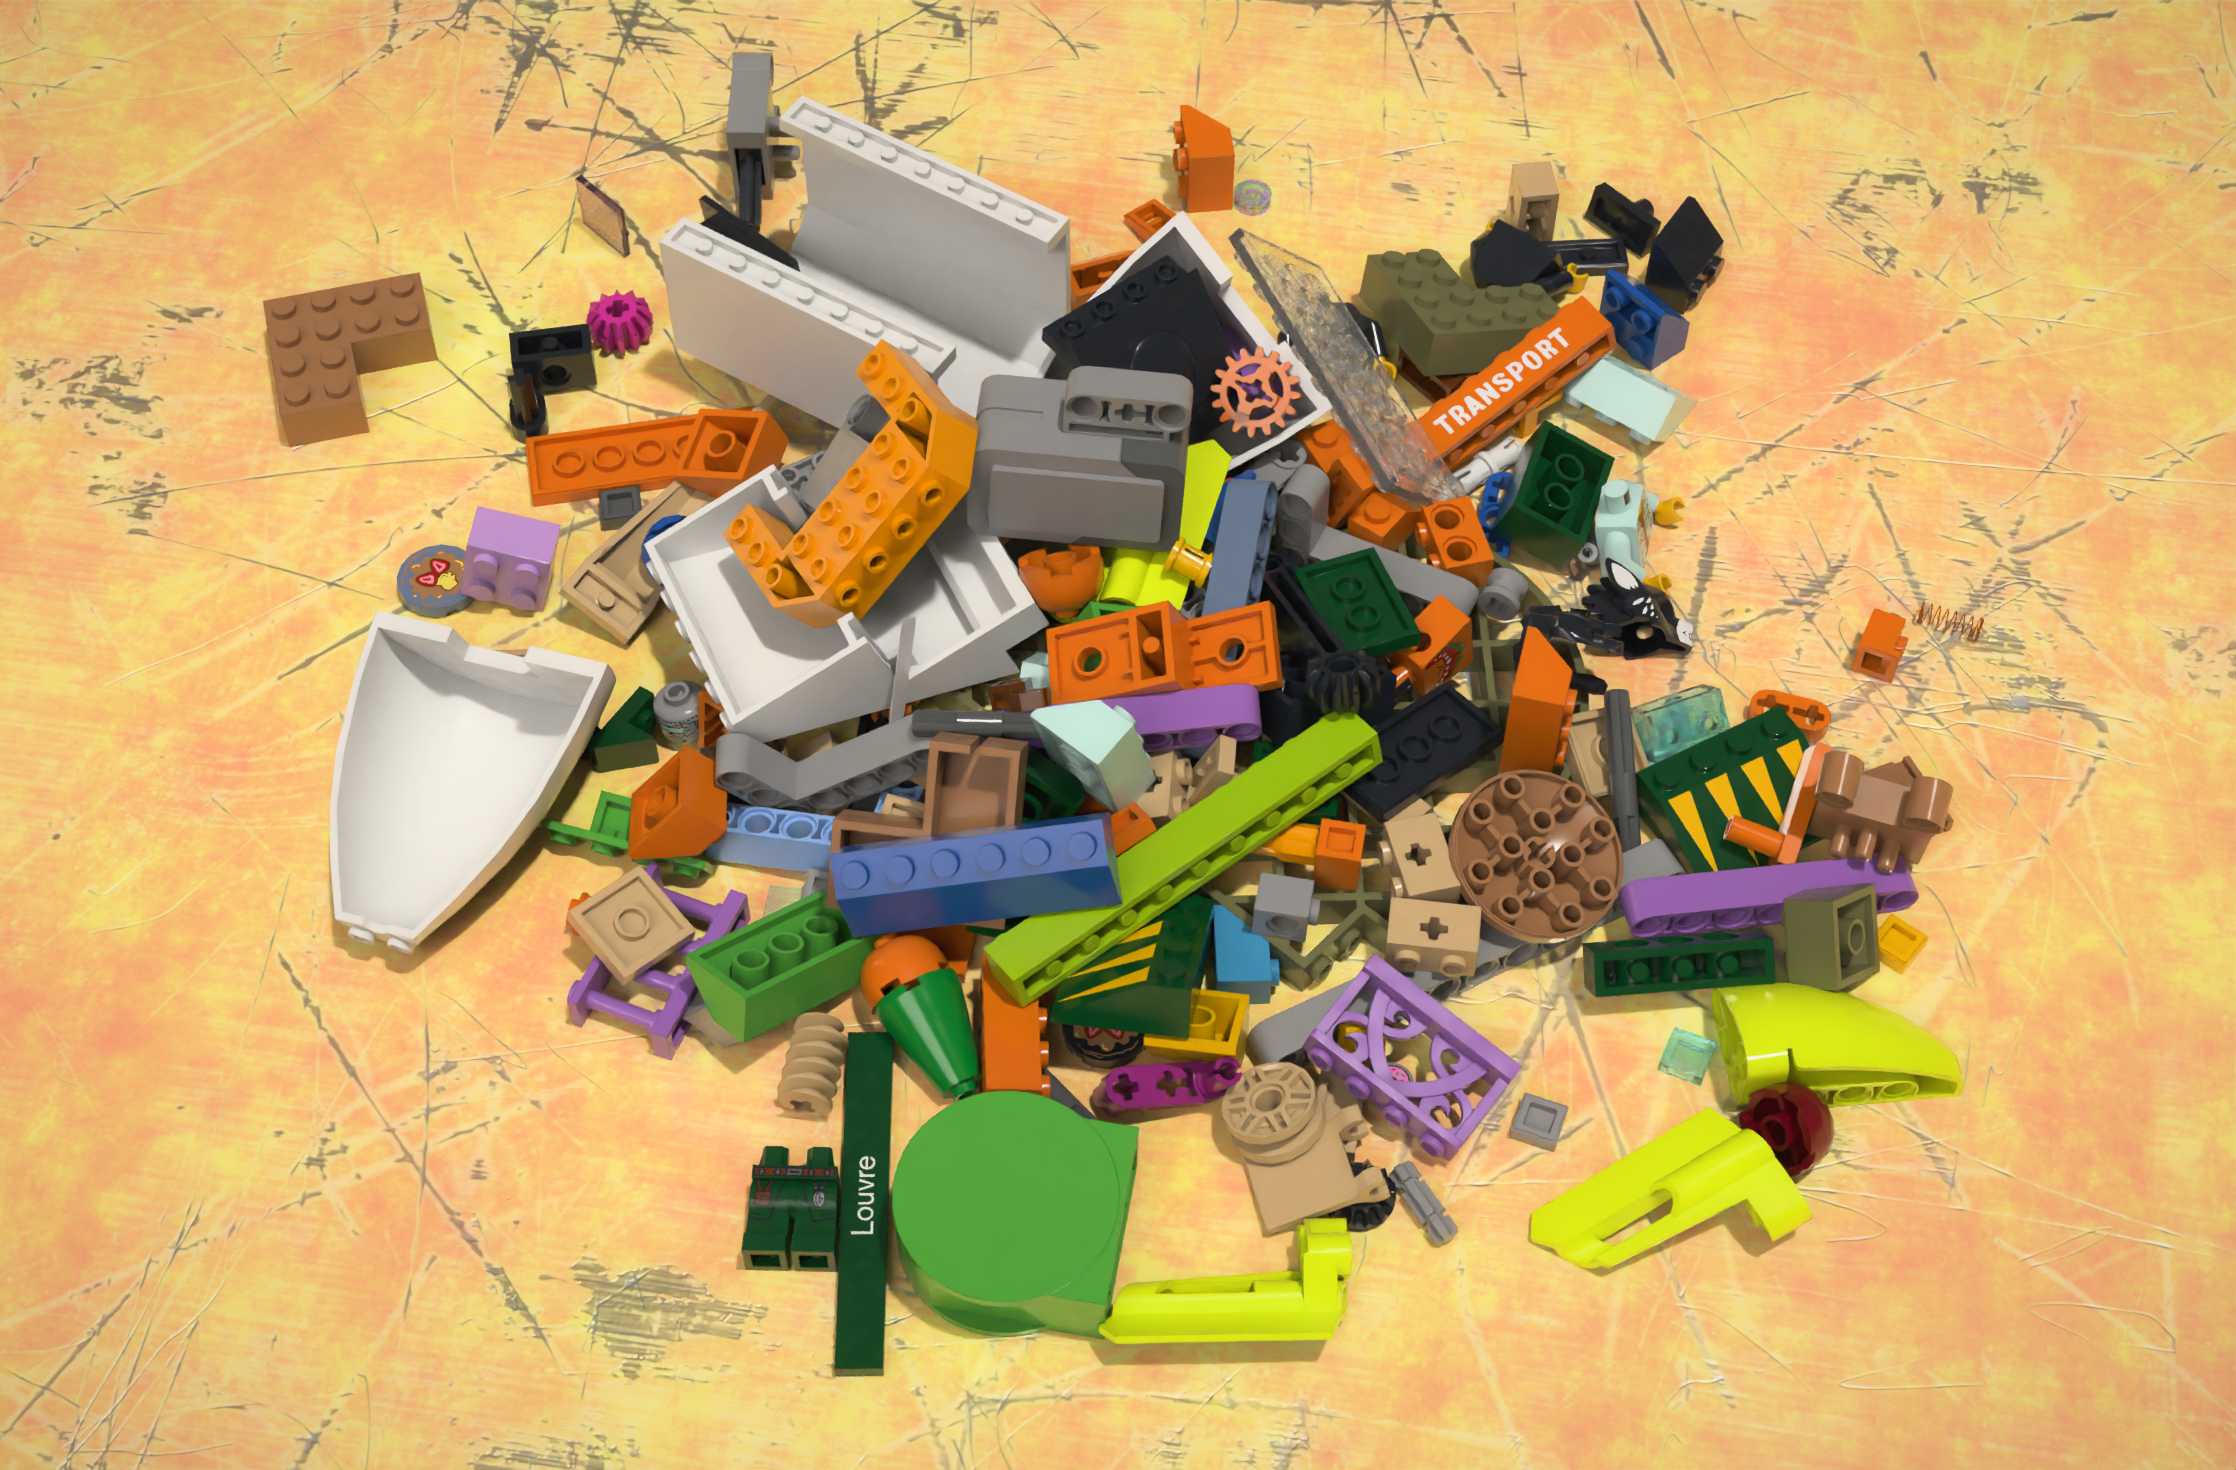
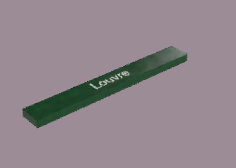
M848 1032L849 1046L847 1048L834 1369L835 1376H884L894 1038L889 1032Z

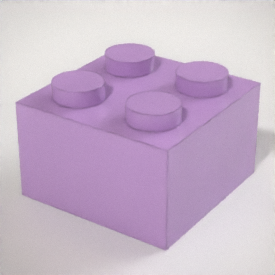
M477 506L466 547L461 594L471 596L480 601H493L511 605L520 610H533L543 613L553 575L561 525Z

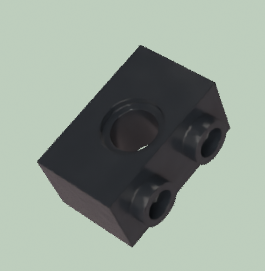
M588 323L509 333L511 363L514 375L515 369L523 368L524 374L531 373L536 391L597 385L595 357Z

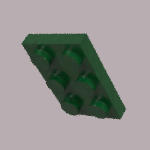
M1374 547L1293 569L1296 584L1348 651L1364 650L1366 656L1377 657L1420 645V630Z

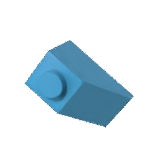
M1214 905L1212 942L1215 991L1250 995V1004H1270L1271 986H1279V960L1270 959L1269 941L1261 935L1252 934V928L1223 905Z

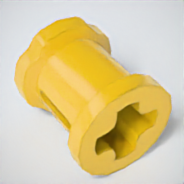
M1179 536V541H1176L1163 570L1167 572L1174 570L1195 581V587L1201 589L1210 573L1214 552L1208 555L1187 544L1186 539Z

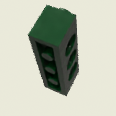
M1759 929L1582 943L1584 986L1595 997L1775 983L1773 938Z

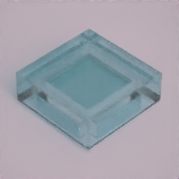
M1674 1026L1659 1062L1658 1070L1701 1087L1718 1042Z

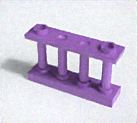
M650 861L645 870L681 913L709 923V928L703 939L690 940L674 951V953L685 956L748 925L751 919L747 894L731 889L723 904L718 903L714 906L664 888L659 863ZM595 955L582 979L576 980L568 992L567 1004L569 1005L574 1025L582 1028L592 1010L648 1029L656 1056L671 1061L692 1025L683 1017L698 988L688 967H686L683 974L678 973L676 976L649 968L632 979L633 981L669 993V999L664 1008L652 1012L603 994L613 974L599 957Z

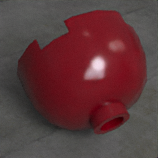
M1792 1082L1775 1083L1750 1093L1748 1097L1751 1099L1748 1102L1747 1110L1741 1112L1739 1116L1740 1129H1750L1760 1135L1771 1147L1775 1158L1780 1162L1790 1178L1809 1171L1820 1164L1829 1153L1835 1135L1833 1117L1828 1105L1821 1096L1805 1085Z

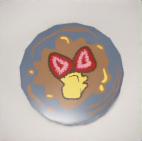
M440 544L425 547L411 554L401 564L396 577L399 595L406 607L420 616L433 618L447 616L446 612H451L457 609V613L466 609L475 600L471 596L461 594L466 551L457 546Z

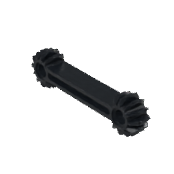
M1270 549L1259 603L1269 600L1275 606L1278 631L1306 667V688L1311 706L1320 707L1322 713L1326 714L1333 711L1337 712L1339 716L1344 712L1358 714L1360 708L1368 709L1373 707V701L1380 698L1381 675H1379L1376 658L1366 656L1364 650L1351 652L1345 648L1294 581L1293 569L1300 567L1298 558L1289 556L1287 551L1275 553Z

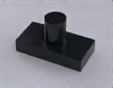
M1606 182L1595 186L1585 214L1586 219L1611 237L1624 238L1625 247L1639 257L1650 254L1652 242L1657 237L1662 223L1653 216L1654 207L1648 199L1642 198L1633 202Z

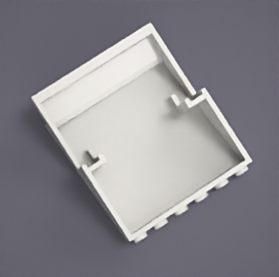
M774 464L644 544L651 558L646 563V566L659 585L663 583L665 590L660 592V595L673 614L677 613L680 618L674 622L685 642L687 644L692 642L694 650L689 652L690 657L702 674L707 673L709 680L704 683L705 688L717 705L722 704L725 710L719 714L724 726L729 733L746 734L762 743L891 708L902 619L916 617L906 703L1020 672L1008 649L1049 625L1042 610L1037 606L1026 586L1022 583L1018 569L1000 537L978 534L968 526V491L860 621L851 611L837 620L839 625L813 628L773 608L723 536L731 522L748 503L783 520L792 533L816 511L811 506L808 508L805 506Z

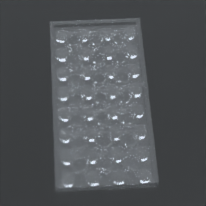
M1242 228L1237 229L1228 237L1236 250L1233 254L1234 259L1244 271L1251 274L1255 281L1252 285L1255 293L1265 303H1269L1274 311V314L1271 316L1273 322L1283 333L1288 334L1292 340L1291 350L1302 364L1310 369L1313 374L1310 378L1312 385L1322 396L1328 398L1333 406L1330 409L1332 417L1342 428L1347 429L1353 440L1350 441V445L1353 451L1369 464L1373 471L1370 477L1376 487L1385 494L1389 492L1399 496L1404 501L1411 500L1420 506L1424 505L1427 507L1445 500L1465 497L1466 495L1321 266Z

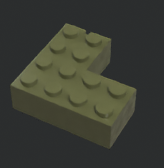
M1427 248L1420 249L1418 252H1406L1405 255L1398 251H1386L1383 254L1367 255L1359 293L1361 299L1424 376L1481 372L1492 364L1500 353L1512 349L1525 338L1529 331L1536 327H1541L1553 318L1560 309L1540 285L1525 283L1522 286L1514 287L1492 285L1484 289H1470L1437 250Z

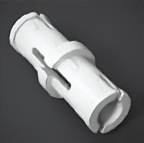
M1509 436L1487 452L1481 451L1474 455V460L1448 476V485L1451 491L1455 493L1462 488V490L1457 492L1456 496L1465 497L1472 490L1485 483L1491 475L1501 472L1515 463L1522 450L1520 442L1517 441L1510 446V444L1515 442V438Z

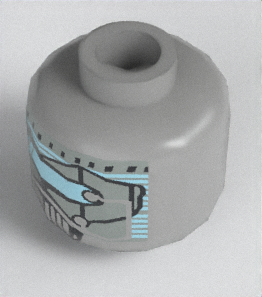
M680 680L669 683L656 694L653 701L654 714L659 729L666 739L675 743H692L699 739L698 693L703 690L701 685L693 681Z

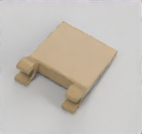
M1358 1105L1342 1109L1337 1115L1327 1121L1321 1137L1308 1151L1292 1160L1267 1164L1254 1162L1244 1156L1269 1235L1300 1224L1303 1218H1316L1352 1204L1379 1202L1391 1196L1379 1166L1370 1167L1362 1171L1357 1177L1354 1176L1343 1141L1359 1140L1370 1134Z

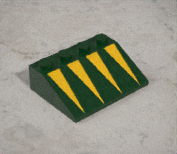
M1780 705L1636 772L1639 815L1655 836L1663 840L1687 874L1767 866L1770 856L1723 839L1725 828L1730 817L1734 814L1778 831L1804 751L1810 745L1805 735ZM1805 832L1800 850L1825 838Z
M1190 893L1063 980L1053 1005L1050 1023L1189 1038L1212 946L1214 899L1202 898L1198 894Z

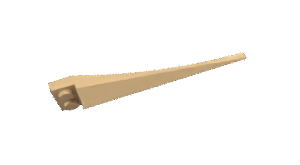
M769 394L751 411L767 412L775 397ZM674 480L640 512L592 552L573 573L558 594L626 645L652 612L661 596L660 592L665 589L649 575L643 563L641 544L646 533L652 525L663 517L682 515L687 518L716 499Z

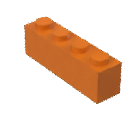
M982 955L979 986L982 1093L1020 1091L1050 1098V1075H1042L1041 1070L1048 1069L1049 1043L1048 1041H1040V1035L1046 1036L1047 1008H1039L1038 1004L1045 1002V993L1022 1008L992 975L985 955Z

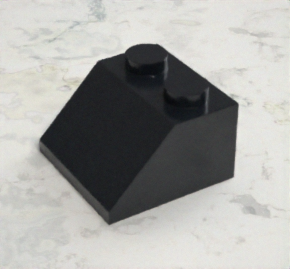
M1687 196L1652 242L1644 283L1648 289L1682 315L1692 302L1696 304L1700 302L1706 291L1707 282L1710 278L1713 280L1717 279L1725 263V259L1721 257L1724 240L1694 197Z

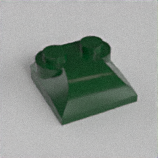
M1028 748L1022 823L1073 817L1086 797L1081 782L1073 774L1033 749Z

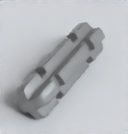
M1410 1161L1396 1165L1389 1174L1390 1180L1395 1182V1187L1399 1192L1404 1190L1405 1193L1402 1194V1197L1422 1226H1429L1426 1232L1433 1242L1437 1245H1442L1453 1240V1237L1458 1233L1457 1225L1450 1215H1443L1446 1211L1427 1182L1424 1179L1422 1181L1419 1180L1421 1174L1415 1165Z

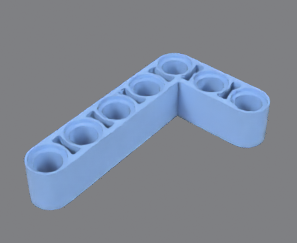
M910 780L885 789L874 812L881 813L887 793L925 804L926 789ZM727 802L726 820L728 827L726 833L719 842L712 843L703 852L708 858L718 861L799 872H808V868L829 871L832 825L835 816Z

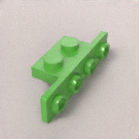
M601 790L590 830L548 819H543L539 827L551 832L550 840L575 847L578 839L592 843L591 851L616 857L618 850L628 853L631 798ZM689 856L631 860L644 866H648L650 861L673 864L672 872L698 879L700 872L713 875L715 866L707 861Z

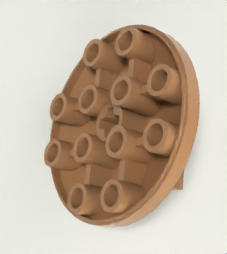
M1530 769L1514 770L1496 775L1478 786L1467 797L1456 813L1451 826L1448 845L1449 860L1455 876L1461 884L1460 892L1469 905L1482 907L1481 919L1510 937L1532 943H1556L1577 937L1593 927L1609 911L1618 895L1623 877V853L1615 826L1606 811L1587 791L1577 783L1562 776Z

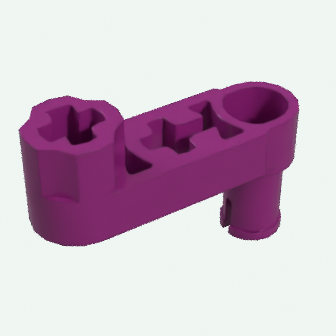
M1224 1056L1216 1062L1208 1063L1193 1061L1120 1067L1101 1079L1099 1085L1093 1090L1092 1099L1096 1107L1111 1117L1133 1111L1197 1107L1218 1100L1225 1095L1228 1087L1239 1082L1242 1072L1234 1074V1071L1240 1069L1241 1065L1233 1057ZM1164 1076L1167 1083H1181L1186 1079V1087L1175 1089L1168 1094V1097L1165 1090L1157 1088L1156 1083L1162 1080ZM1114 1085L1117 1091H1124L1125 1098L1122 1097L1121 1093H1114Z

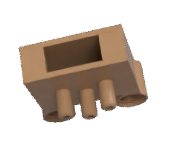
M1840 751L1827 752L1824 756L1814 792L1816 802L1806 833L1831 840L1828 853L1833 858H1845L1848 847L1853 846L1856 847L1854 856L1860 861L1872 860L1873 853L1879 854L1876 866L1882 872L1890 873L1894 871L1898 854L1903 855L1906 862L1918 865L1933 834H1939L1943 831L1953 794V787L1944 780L1930 776L1914 778L1911 787L1862 774L1865 766L1864 762L1855 755Z

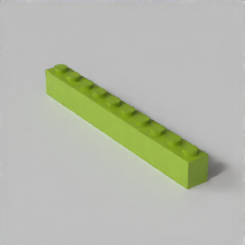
M1332 712L1323 716L1316 724L1295 738L1286 741L1282 747L1261 761L1255 762L1245 772L1227 784L1218 787L1211 795L1190 809L1184 810L1174 820L1117 857L1122 904L1030 915V917L1008 932L997 936L993 942L983 948L992 975L1018 1004L1024 1008L1382 763L1383 758L1378 733L1357 714L1352 712H1344L1341 716L1337 712Z

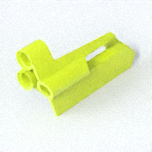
M1214 439L1188 446L1180 536L1186 539L1187 544L1200 551L1232 459ZM1102 547L1100 554L1104 561V582L1099 595L1093 602L1141 607L1169 600L1180 612L1191 579L1174 570L1170 572L1163 570L1171 550L1156 552ZM1048 612L1051 617L1064 624H1071L1078 617L1077 615L1070 618H1057L1055 612Z
M1707 1107L1531 1213V1239L1534 1243L1554 1248L1561 1258L1573 1265L1591 1269L1603 1266L1609 1269L1741 1202L1747 1209L1752 1223L1756 1227L1761 1225L1771 1237L1772 1242L1777 1241L1810 1221L1813 1216L1805 1199L1783 1166L1775 1158V1154L1767 1142L1753 1130H1742L1723 1115ZM1668 1200H1673L1672 1210L1668 1215L1628 1239L1623 1240L1617 1245L1602 1242L1605 1238Z
M1346 1218L1302 1219V1225H1297L1299 1270L1129 1283L1117 1294L1113 1303L1112 1315L1106 1319L1105 1324H1099V1333L1115 1344L1333 1340L1338 1324L1343 1323L1346 1317L1348 1276H1351L1352 1273L1350 1233H1347Z

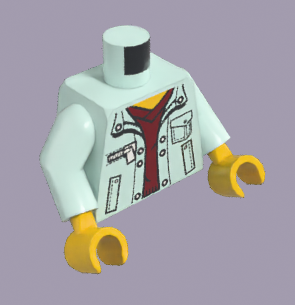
M1615 479L1603 485L1595 522V534L1600 554L1599 561L1602 577H1609L1605 566L1606 558L1609 557L1631 571L1641 582L1660 589L1670 597L1666 590L1672 587V582L1666 574L1661 573L1651 579L1646 576L1645 565L1653 524L1652 513L1654 512L1656 521L1662 526L1682 521L1683 518L1678 516L1675 511L1684 508V502L1678 497L1660 502L1659 497L1645 490L1644 485L1628 480Z

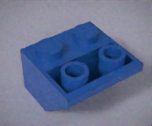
M1615 269L1608 270L1605 276L1599 312L1613 325L1616 342L1634 360L1642 363L1650 371L1683 351L1690 322L1635 277Z

